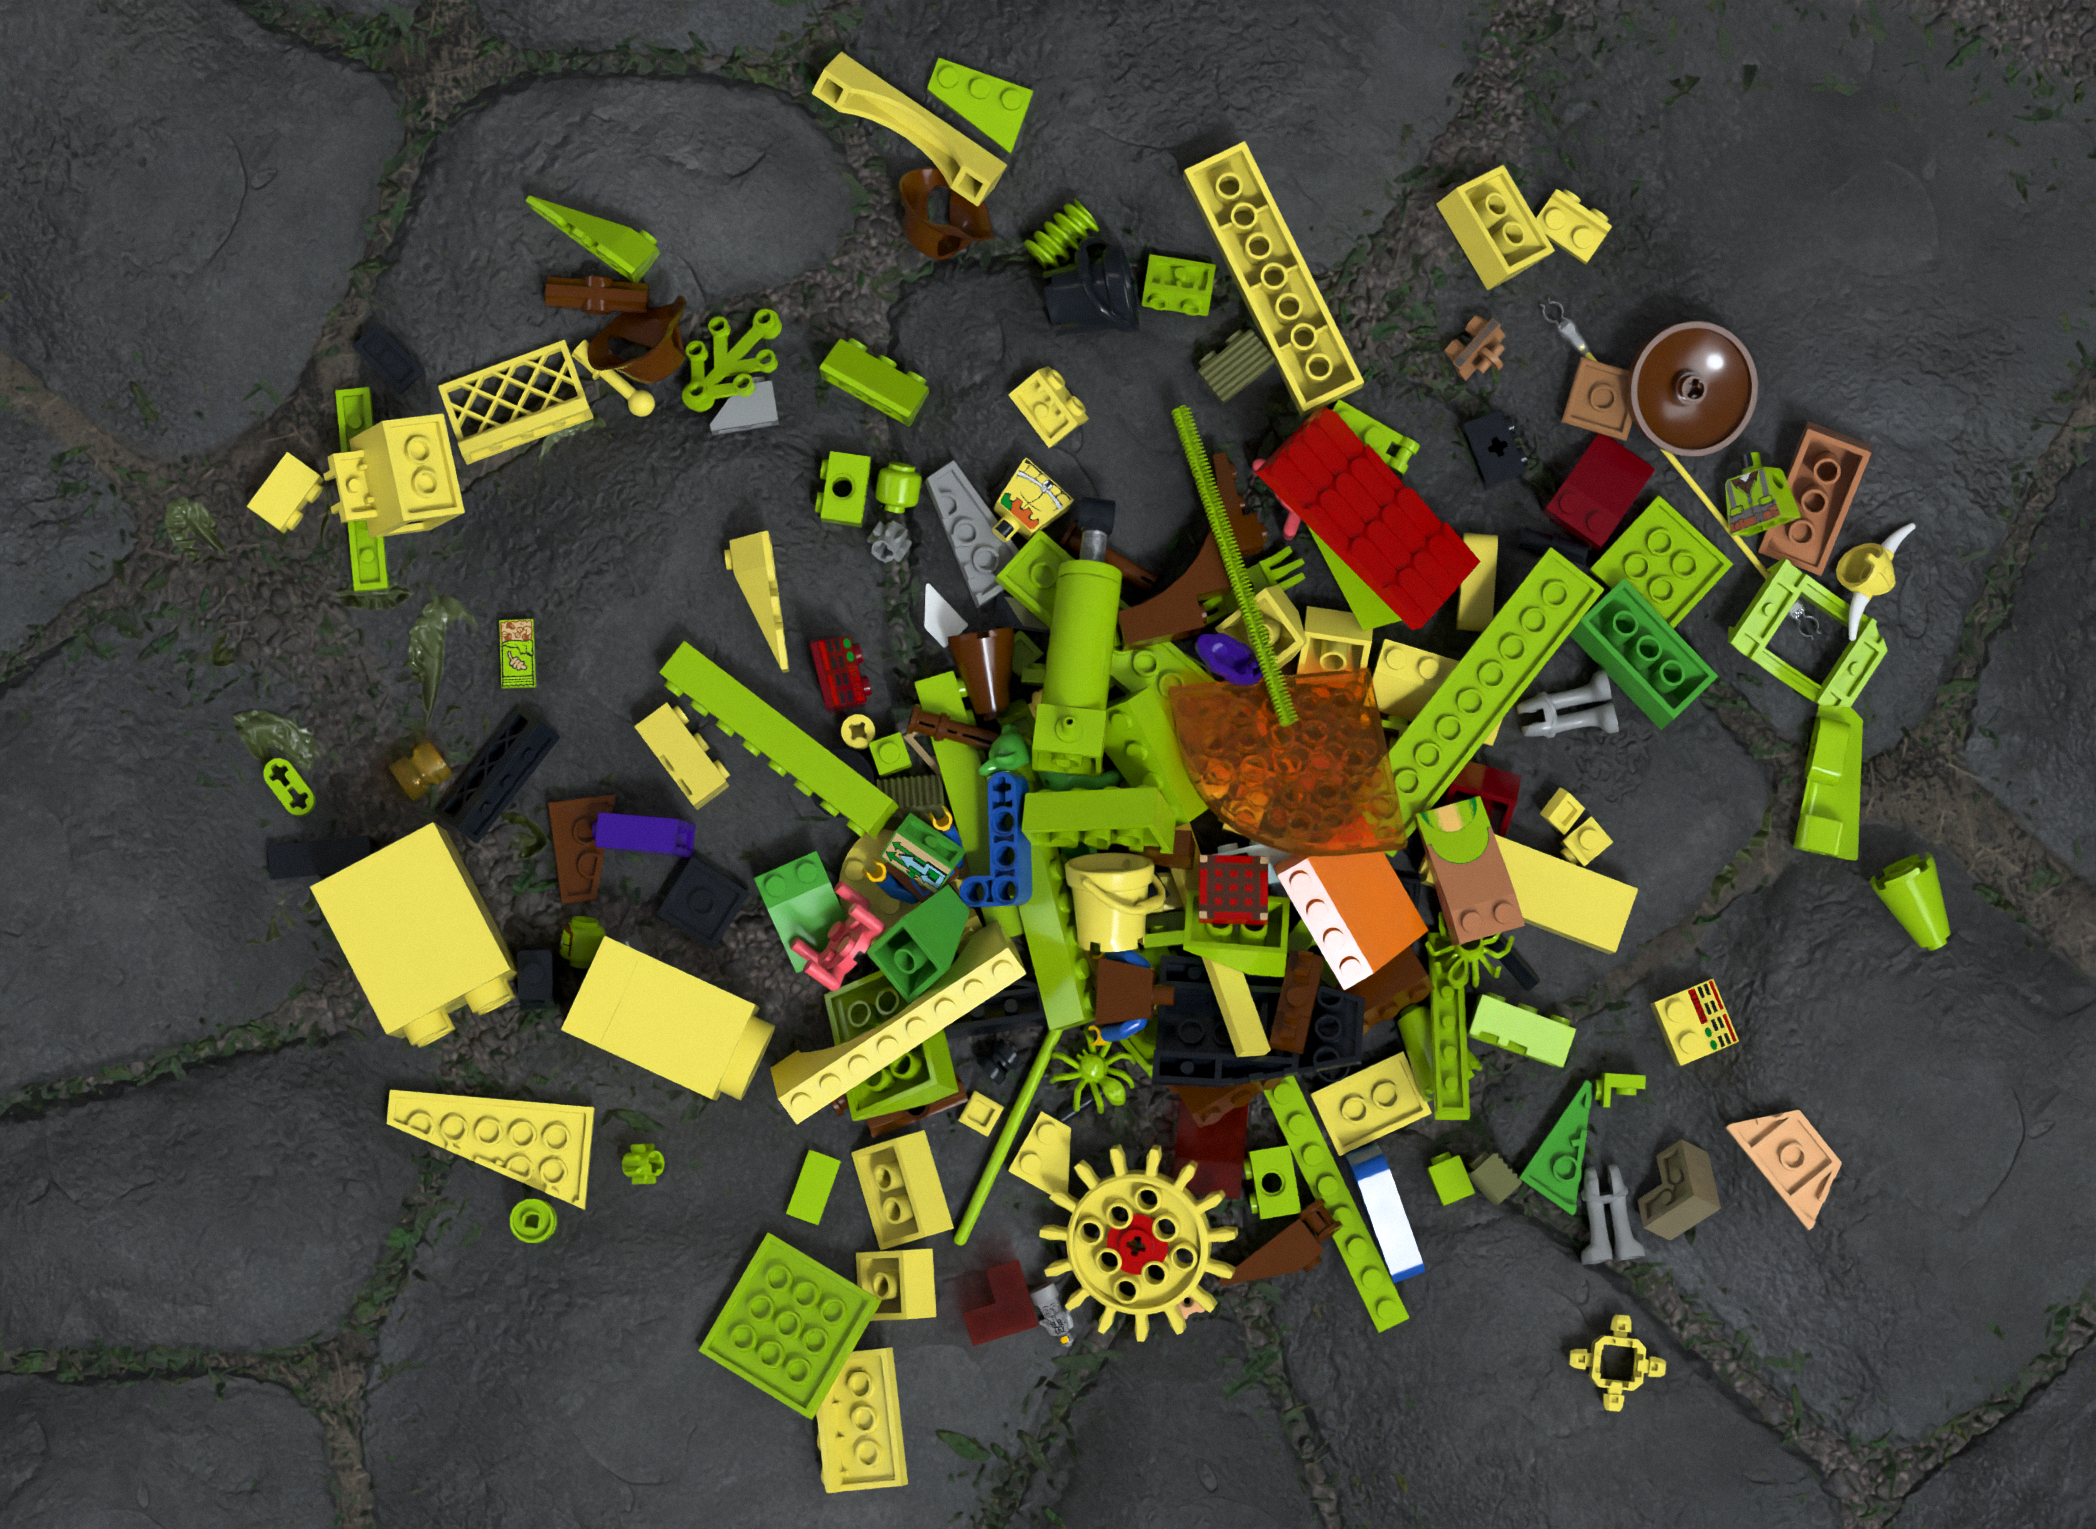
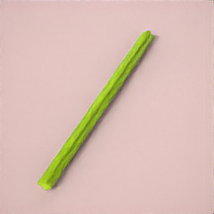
M1182 405L1174 409L1171 415H1173L1174 423H1176L1175 426L1179 430V438H1182V446L1186 450L1185 454H1187L1186 458H1188L1187 461L1189 466H1191L1190 469H1193L1194 481H1197V489L1201 493L1200 497H1202L1201 501H1203L1202 504L1204 509H1206L1205 512H1208L1209 524H1212V532L1216 536V544L1220 548L1219 552H1221L1220 556L1224 560V567H1227V575H1230L1228 579H1231V587H1234L1235 599H1238V607L1242 611V619L1246 623L1245 627H1247L1246 630L1248 635H1250V642H1253L1252 646H1255L1253 650H1256V658H1259L1257 662H1260V670H1263L1261 674H1264V682H1267L1268 694H1271V702H1274L1272 705L1275 706V714H1278L1279 725L1286 727L1299 719H1294L1297 715H1293V713L1296 711L1291 709L1295 707H1290L1293 703L1288 701L1292 699H1287L1291 695H1286L1289 691L1284 689L1288 687H1283L1286 683H1282V681L1285 679H1280L1284 675H1279L1282 671H1278V669L1281 667H1276L1279 665V663H1275L1278 659H1273L1277 655H1272L1275 653V651H1271L1274 647H1269L1272 645V643H1268L1271 639H1267L1270 635H1265L1269 632L1264 631L1267 627H1262L1266 625L1265 623L1261 624L1264 619L1260 620L1263 615L1258 616L1262 612H1257L1260 608L1255 606L1259 604H1254L1257 600H1253V598L1256 596L1251 595L1255 592H1250L1253 588H1249L1252 584H1247L1250 582V580H1246L1249 576H1245L1248 572H1243L1246 570V568H1242L1245 564H1240L1244 561L1239 560L1242 556L1238 557L1241 552H1236L1240 549H1235L1238 545L1233 544L1237 541H1232L1235 537H1231V535L1234 533L1229 531L1233 529H1228V527H1231V525H1227L1230 521H1225L1229 518L1224 517L1227 515V513H1223L1226 509H1221L1225 506L1220 505L1223 501H1218L1222 499V497L1217 498L1220 494H1216V492L1219 490L1214 489L1218 486H1213L1216 482H1212V480L1215 478H1210L1214 475L1209 474L1212 472V470H1208L1211 466H1206L1210 463L1205 462L1208 458H1203L1207 454L1202 455L1206 451H1201L1204 447L1199 445L1203 443H1198V441H1201V439H1197L1200 435H1195L1199 432L1194 431L1197 429V427H1193L1196 423H1191L1195 420L1190 419L1193 415H1188L1192 413L1187 412L1191 408H1186V405Z

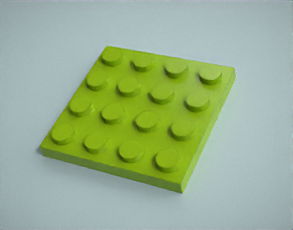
M768 1232L698 1351L812 1420L882 1300Z

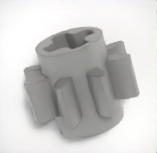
M893 520L885 525L879 521L867 539L868 543L873 544L871 554L877 559L884 561V563L893 559L900 562L912 544L910 540L906 539L908 530Z

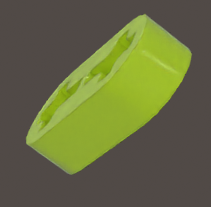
M275 758L269 761L263 771L264 779L284 807L296 816L310 814L315 808L316 797L295 767L289 761L282 758ZM275 766L280 768L287 767L288 771H286L285 777L290 782L289 785L285 786L278 779L272 780L271 777L275 774L273 770ZM294 788L300 795H308V798L305 800L307 805L305 809L299 806L292 807L291 804L294 803L295 799L289 792Z

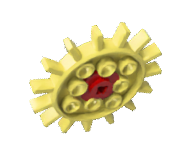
M1121 1144L1114 1145L1110 1149V1160L1115 1174L1102 1180L1095 1174L1092 1167L1082 1159L1074 1167L1078 1176L1089 1188L1082 1199H1077L1059 1188H1055L1049 1197L1057 1205L1072 1212L1068 1227L1054 1224L1044 1225L1040 1229L1039 1237L1048 1240L1066 1241L1068 1258L1055 1260L1049 1264L1044 1270L1046 1277L1058 1276L1073 1270L1077 1280L1082 1285L1080 1289L1071 1294L1065 1307L1070 1311L1080 1306L1084 1299L1091 1295L1094 1299L1105 1305L1104 1313L1098 1323V1332L1103 1334L1113 1324L1116 1311L1134 1314V1331L1137 1341L1144 1342L1148 1336L1150 1328L1148 1314L1164 1311L1177 1335L1183 1333L1186 1329L1185 1318L1177 1304L1187 1296H1190L1201 1308L1211 1313L1218 1302L1198 1284L1205 1272L1221 1278L1231 1279L1236 1267L1226 1262L1210 1258L1212 1242H1227L1235 1239L1238 1235L1237 1227L1210 1228L1205 1214L1206 1210L1216 1207L1226 1194L1221 1189L1211 1192L1201 1200L1196 1199L1185 1187L1195 1175L1198 1163L1194 1160L1182 1168L1176 1180L1158 1173L1159 1163L1162 1158L1160 1145L1154 1144L1150 1149L1146 1160V1170H1128L1125 1153ZM1141 1191H1153L1157 1196V1204L1148 1205L1143 1202ZM1116 1206L1125 1208L1129 1219L1127 1221H1118L1112 1214V1208ZM1168 1219L1172 1221L1175 1225V1233L1166 1234L1162 1232L1159 1228V1220ZM1093 1223L1097 1225L1100 1230V1236L1097 1238L1089 1237L1084 1231V1224ZM1135 1237L1141 1238L1142 1248L1137 1247ZM1180 1248L1188 1249L1193 1255V1262H1181L1177 1257V1250ZM1102 1253H1113L1118 1259V1265L1115 1267L1105 1265L1102 1261ZM1148 1266H1160L1164 1271V1278L1160 1280L1152 1278L1149 1275ZM1120 1282H1131L1135 1286L1136 1294L1133 1296L1123 1294L1119 1287Z

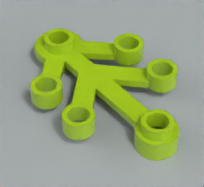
M769 309L759 310L753 318V327L729 352L728 336L731 328L724 317L713 318L708 324V329L714 342V369L706 377L704 361L708 357V351L704 343L692 341L687 345L686 354L691 361V382L683 389L682 399L689 409L703 412L712 407L715 399L737 395L748 397L754 393L756 385L752 377L746 373L758 371L770 373L777 368L778 360L774 352L769 349L760 351L756 358L741 360L761 338L773 339L779 335L782 330V323L775 311ZM718 326H724L721 330L715 331ZM701 350L699 354L692 355L694 351ZM771 358L769 363L762 364L765 359ZM738 375L733 380V383L719 384L725 377ZM743 383H749L745 388H740Z

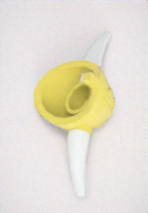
M1914 523L1896 530L1881 545L1866 543L1856 546L1846 552L1839 560L1836 568L1837 579L1845 588L1853 592L1848 621L1849 639L1851 641L1856 639L1859 621L1867 603L1870 602L1873 596L1885 594L1895 586L1896 581L1891 561L1899 544L1915 529Z

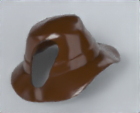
M932 167L915 169L901 177L899 191L905 202L904 235L909 243L921 253L935 260H947L973 241H985L996 238L990 224L984 200L977 207L952 190L939 169ZM935 186H944L950 191V225H936L927 219L926 205L929 194Z
M679 295L671 304L661 307H648L647 314L622 313L617 316L589 343L588 361L591 367L600 371L616 369L643 384H653L671 375L682 365L686 357L678 322L686 308L685 298ZM612 338H622L629 342L646 346L651 350L643 356L625 362L608 348V341Z

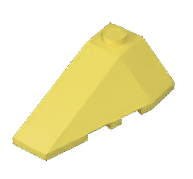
M763 531L729 540L730 549L724 550L727 570L733 569L735 578L782 672H789L774 556L769 532Z

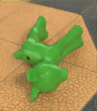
M1007 724L1002 727L1001 735L990 747L989 760L978 770L980 775L988 777L998 772L1016 770L1026 764L1032 765V745L1027 744L1016 725ZM1117 767L1101 773V778L1036 770L1044 788L1056 792L1070 791L1073 788L1103 790L1104 787L1117 786L1125 780Z

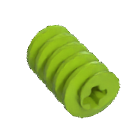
M1073 199L1076 207L1069 203L1063 206L1066 216L1058 212L1054 214L1053 217L1056 225L1048 221L1044 223L1043 226L1046 234L1041 231L1034 232L1037 244L1031 240L1024 242L1027 250L1045 269H1047L1048 265L1055 268L1060 267L1056 258L1058 255L1068 260L1070 256L1066 248L1069 246L1078 250L1076 239L1078 237L1081 239L1089 237L1086 232L1088 228L1097 233L1100 231L1092 215L1076 199Z

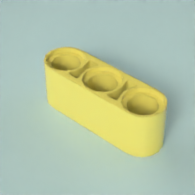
M1463 533L1462 541L1481 562L1459 585L1456 629L1483 632L1493 619L1498 535Z

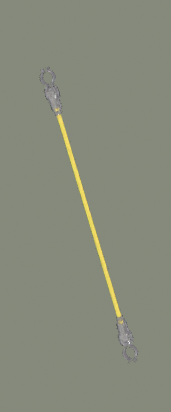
M1548 298L1549 304H1556L1561 308V319L1563 321L1558 324L1557 320H1549L1545 316L1543 309L1544 319L1550 323L1557 324V333L1563 340L1568 341L1575 351L1587 359L1597 361L1590 353L1591 350L1588 348L1587 342L1579 333L1578 326L1570 318L1567 317L1565 319L1563 317L1564 310L1562 305L1555 301L1550 302V298ZM1661 450L1729 534L1728 522L1675 456L1672 453ZM1730 535L1762 576L1767 579L1770 573L1766 571V568L1740 536ZM1797 599L1786 616L1793 621H1798L1797 629L1802 636L1811 637V640H1814L1812 635H1805L1801 632L1799 627L1801 621L1798 617L1802 614L1804 618L1813 619L1817 625V634H1821L1818 632L1819 623L1814 617L1805 616V607Z

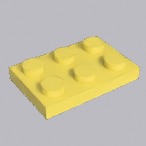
M1400 1052L1310 1094L1338 1156L1432 1114L1427 1102H1424L1420 1096L1413 1071L1404 1052Z

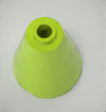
M1925 852V859L1920 860L1918 854H1915L1882 869L1885 876L1877 880L1876 875H1874L1869 883L1874 892L1920 948L1927 947L1929 951L1944 946L1947 943L1946 938L1951 932L1935 860L1931 853Z
M1415 1003L1400 1012L1402 1018L1397 1023L1420 1096L1424 1102L1434 1100L1431 1095L1434 1091L1430 1009L1426 1005L1419 1007ZM1467 1048L1468 1079L1470 1080L1475 1076L1472 1069L1481 1071L1482 1065Z

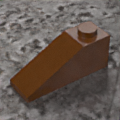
M1297 1218L1234 1266L1236 1269L1231 1279L1220 1277L1217 1281L1221 1286L1298 1272L1302 1268L1307 1273L1322 1261L1319 1255L1324 1252V1249L1301 1219Z

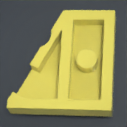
M1041 1111L1008 1171L1050 1195L1055 1188L1068 1192L1071 1128Z

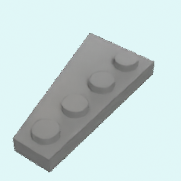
M953 460L925 480V484L975 606L979 608L1005 590L995 581V578L1017 555L1019 550L1011 539L1005 543L994 535L992 528L998 523L997 519Z

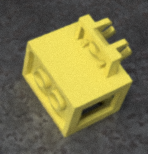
M443 413L381 421L349 439L351 452L336 453L327 457L330 470L324 473V479L329 481L336 478L340 502L331 506L332 514L339 513L341 523L366 520L370 538L432 530L465 513ZM422 521V523L408 524L410 522Z

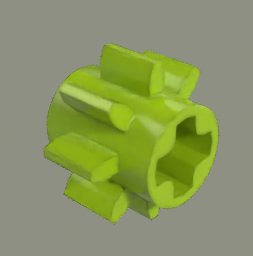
M631 1144V1152L623 1156V1172L626 1176L632 1178L633 1185L655 1184V1176H659L663 1172L664 1158L659 1151L654 1150L655 1144Z

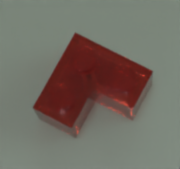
M1019 1259L986 1269L996 1302L963 1312L973 1346L1039 1326Z

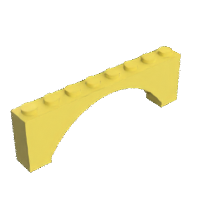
M998 919L970 936V941L950 969L917 1000L891 1019L857 1038L831 1048L802 1053L797 1050L770 1068L777 1098L796 1124H799L1026 974L1015 943Z

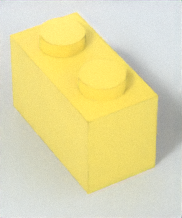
M286 452L247 507L284 534L287 529L292 531L299 524L303 517L301 510L307 502L313 503L319 497L324 488L321 485L324 479L293 455Z

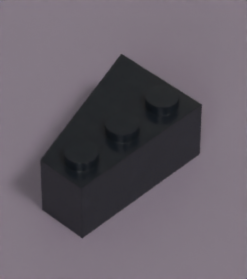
M1016 980L946 1026L947 1040L1047 1026L1048 1023L1038 983Z

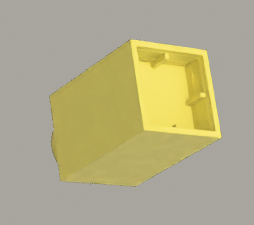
M604 936L561 1030L710 1099L717 1101L720 1093L723 1092L741 1101L764 1056L775 1025L756 1017L760 1008L755 1004Z

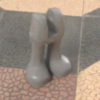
M1606 670L1593 673L1590 682L1582 687L1552 694L1539 692L1535 697L1517 704L1518 714L1534 713L1537 710L1543 709L1546 722H1535L1521 727L1523 736H1545L1552 738L1555 737L1556 733L1588 726H1598L1606 733L1619 732L1617 716L1612 702L1559 716L1556 713L1557 709L1611 700V689Z
M1612 1164L1607 1166V1181L1609 1184V1191L1599 1192V1181L1595 1167H1588L1584 1171V1189L1581 1195L1582 1200L1586 1202L1591 1235L1589 1246L1581 1252L1582 1265L1613 1260L1604 1213V1204L1609 1203L1615 1236V1260L1645 1257L1643 1244L1634 1239L1630 1228L1626 1205L1628 1187L1623 1183L1618 1165Z

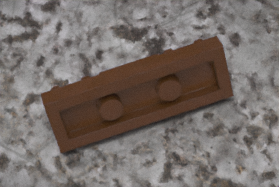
M1299 950V952L1290 951L1270 1037V1048L1299 1054L1304 1053L1323 970L1324 956L1313 955V952Z

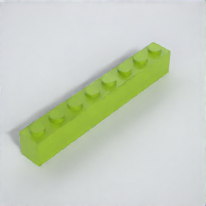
M683 641L659 672L667 680L664 686L677 697L684 693L693 701L689 705L702 716L706 717L708 713L712 714L718 719L715 725L730 737L734 733L742 737L744 741L741 745L756 757L760 753L768 757L770 761L767 765L780 776L784 777L786 773H789L796 779L793 785L808 797L812 793L822 799L819 805L834 817L841 813L849 819L846 826L860 837L867 833L874 839L899 808L894 800L687 642Z
M954 671L914 682L923 710L937 714L946 712L947 715H950L951 720L977 726L972 709L965 711L962 698L968 696L962 678H956ZM930 736L958 833L962 839L963 849L966 850L965 855L971 876L990 875L988 783L986 776L980 775L978 772L982 766L981 763L987 761L985 752L982 749L944 739L943 742H936ZM1012 882L1008 886V895L1011 899L1015 896ZM981 883L976 889L979 900L984 896V887ZM1018 906L981 907L986 926L998 919L1010 938L1025 935Z
M1031 764L1023 765L1016 770L1003 771L1023 775L1028 781L1029 793H1037L1043 789L1037 772L1032 770ZM986 776L987 783L989 782L992 776ZM1011 784L1006 785V791L1011 790ZM1005 802V806L1013 807L1012 803ZM1008 814L1005 824L1008 830H1010L1014 820L1012 815ZM1031 845L1032 896L1027 903L1018 907L1049 1031L1067 1030L1095 1021L1097 995L1093 990L1090 979V964L1085 959L1083 949L1078 947L1073 897L1068 891L1065 879V866L1060 859L1058 847ZM1012 848L1008 850L1006 856L1009 864H1012L1015 858ZM1013 883L1014 891H1015V894H1016V887H1015V885H1014V883Z

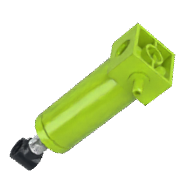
M1082 497L1078 530L1082 535L1079 560L1063 562L1058 567L1041 704L1038 703L1033 737L1032 770L1101 778L1106 738V706L1122 583L1121 571L1112 565L1104 563L1106 541L1110 534L1113 533L1116 500Z

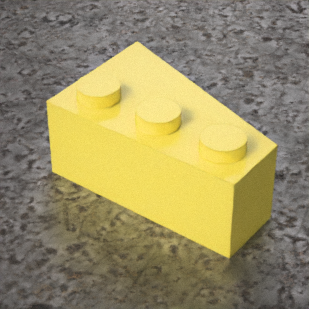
M665 703L634 727L695 809L698 810L729 787L725 779L730 774L718 759L712 763L705 753L710 749L698 732L693 736L685 727L689 720L677 705L672 709L668 703Z

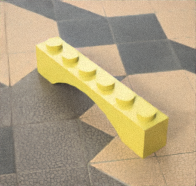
M840 52L824 68L812 91L813 95L838 112L873 120L908 139L934 162L952 190L977 207L995 188L1007 167L1006 163L843 52Z

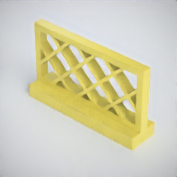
M565 340L438 386L457 438L459 449L467 465L594 418ZM562 351L565 362L559 373L544 367L548 356ZM527 365L535 369L528 384L512 378L517 367ZM567 370H569L571 378L565 376ZM540 372L556 378L549 394L533 387ZM492 376L503 380L496 396L480 390L484 380ZM562 381L575 386L578 395L566 401L554 397ZM509 383L524 389L517 406L501 399ZM460 388L471 392L464 408L451 403L448 393ZM530 392L546 399L541 410L530 412L523 409ZM477 395L493 401L485 417L469 411ZM498 404L514 410L510 420L506 423L499 424L491 420ZM455 411L461 413L460 416H459V418H458V420H457ZM466 416L482 422L476 434L464 438L461 426Z

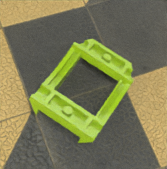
M1783 558L1766 570L1770 574L1736 626H1729L1728 643L1771 675L1820 706L1851 707L1888 651L1884 639L1880 637L1877 630V621L1862 613L1856 639L1849 642L1821 686L1792 668L1765 647L1799 596L1847 628L1851 605L1834 595L1807 574L1802 573L1788 559Z

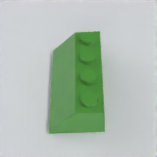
M1625 578L1598 602L1569 634L1603 670H1606L1607 675L1660 730L1674 720L1718 677Z

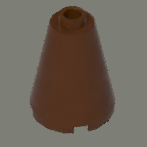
M1013 627L947 637L948 646L975 714H983L984 720L1003 718V711L1010 710L1015 635Z

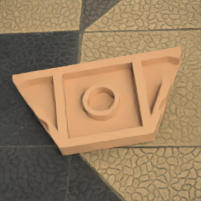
M1794 1110L1728 1124L1725 1129L1806 1230L1813 1228L1816 1222L1815 1219L1827 1198L1833 1179L1836 1178L1842 1162L1802 1112Z

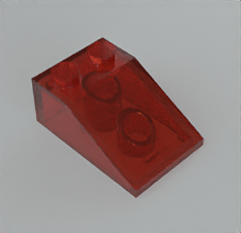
M1181 1098L1172 1178L1176 1180L1182 1168L1194 1160L1198 1163L1195 1175L1185 1186L1192 1194L1207 1196L1211 1192L1222 1189L1226 1194L1224 1198L1240 1199L1249 1103L1239 1108L1235 1107L1225 1113L1216 1123L1199 1128Z

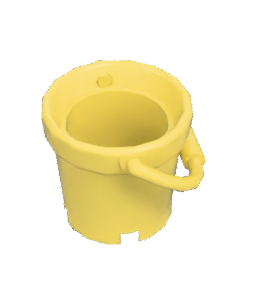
M1096 853L1082 855L1066 862L1064 865L1068 885L1072 887L1078 947L1090 950V942H1094L1100 946V952H1120L1137 949L1138 942L1144 945L1146 915L1160 909L1163 906V901L1166 899L1165 888L1160 879L1154 874L1153 860L1142 855L1130 853ZM1152 883L1157 891V895L1147 899L1148 885Z

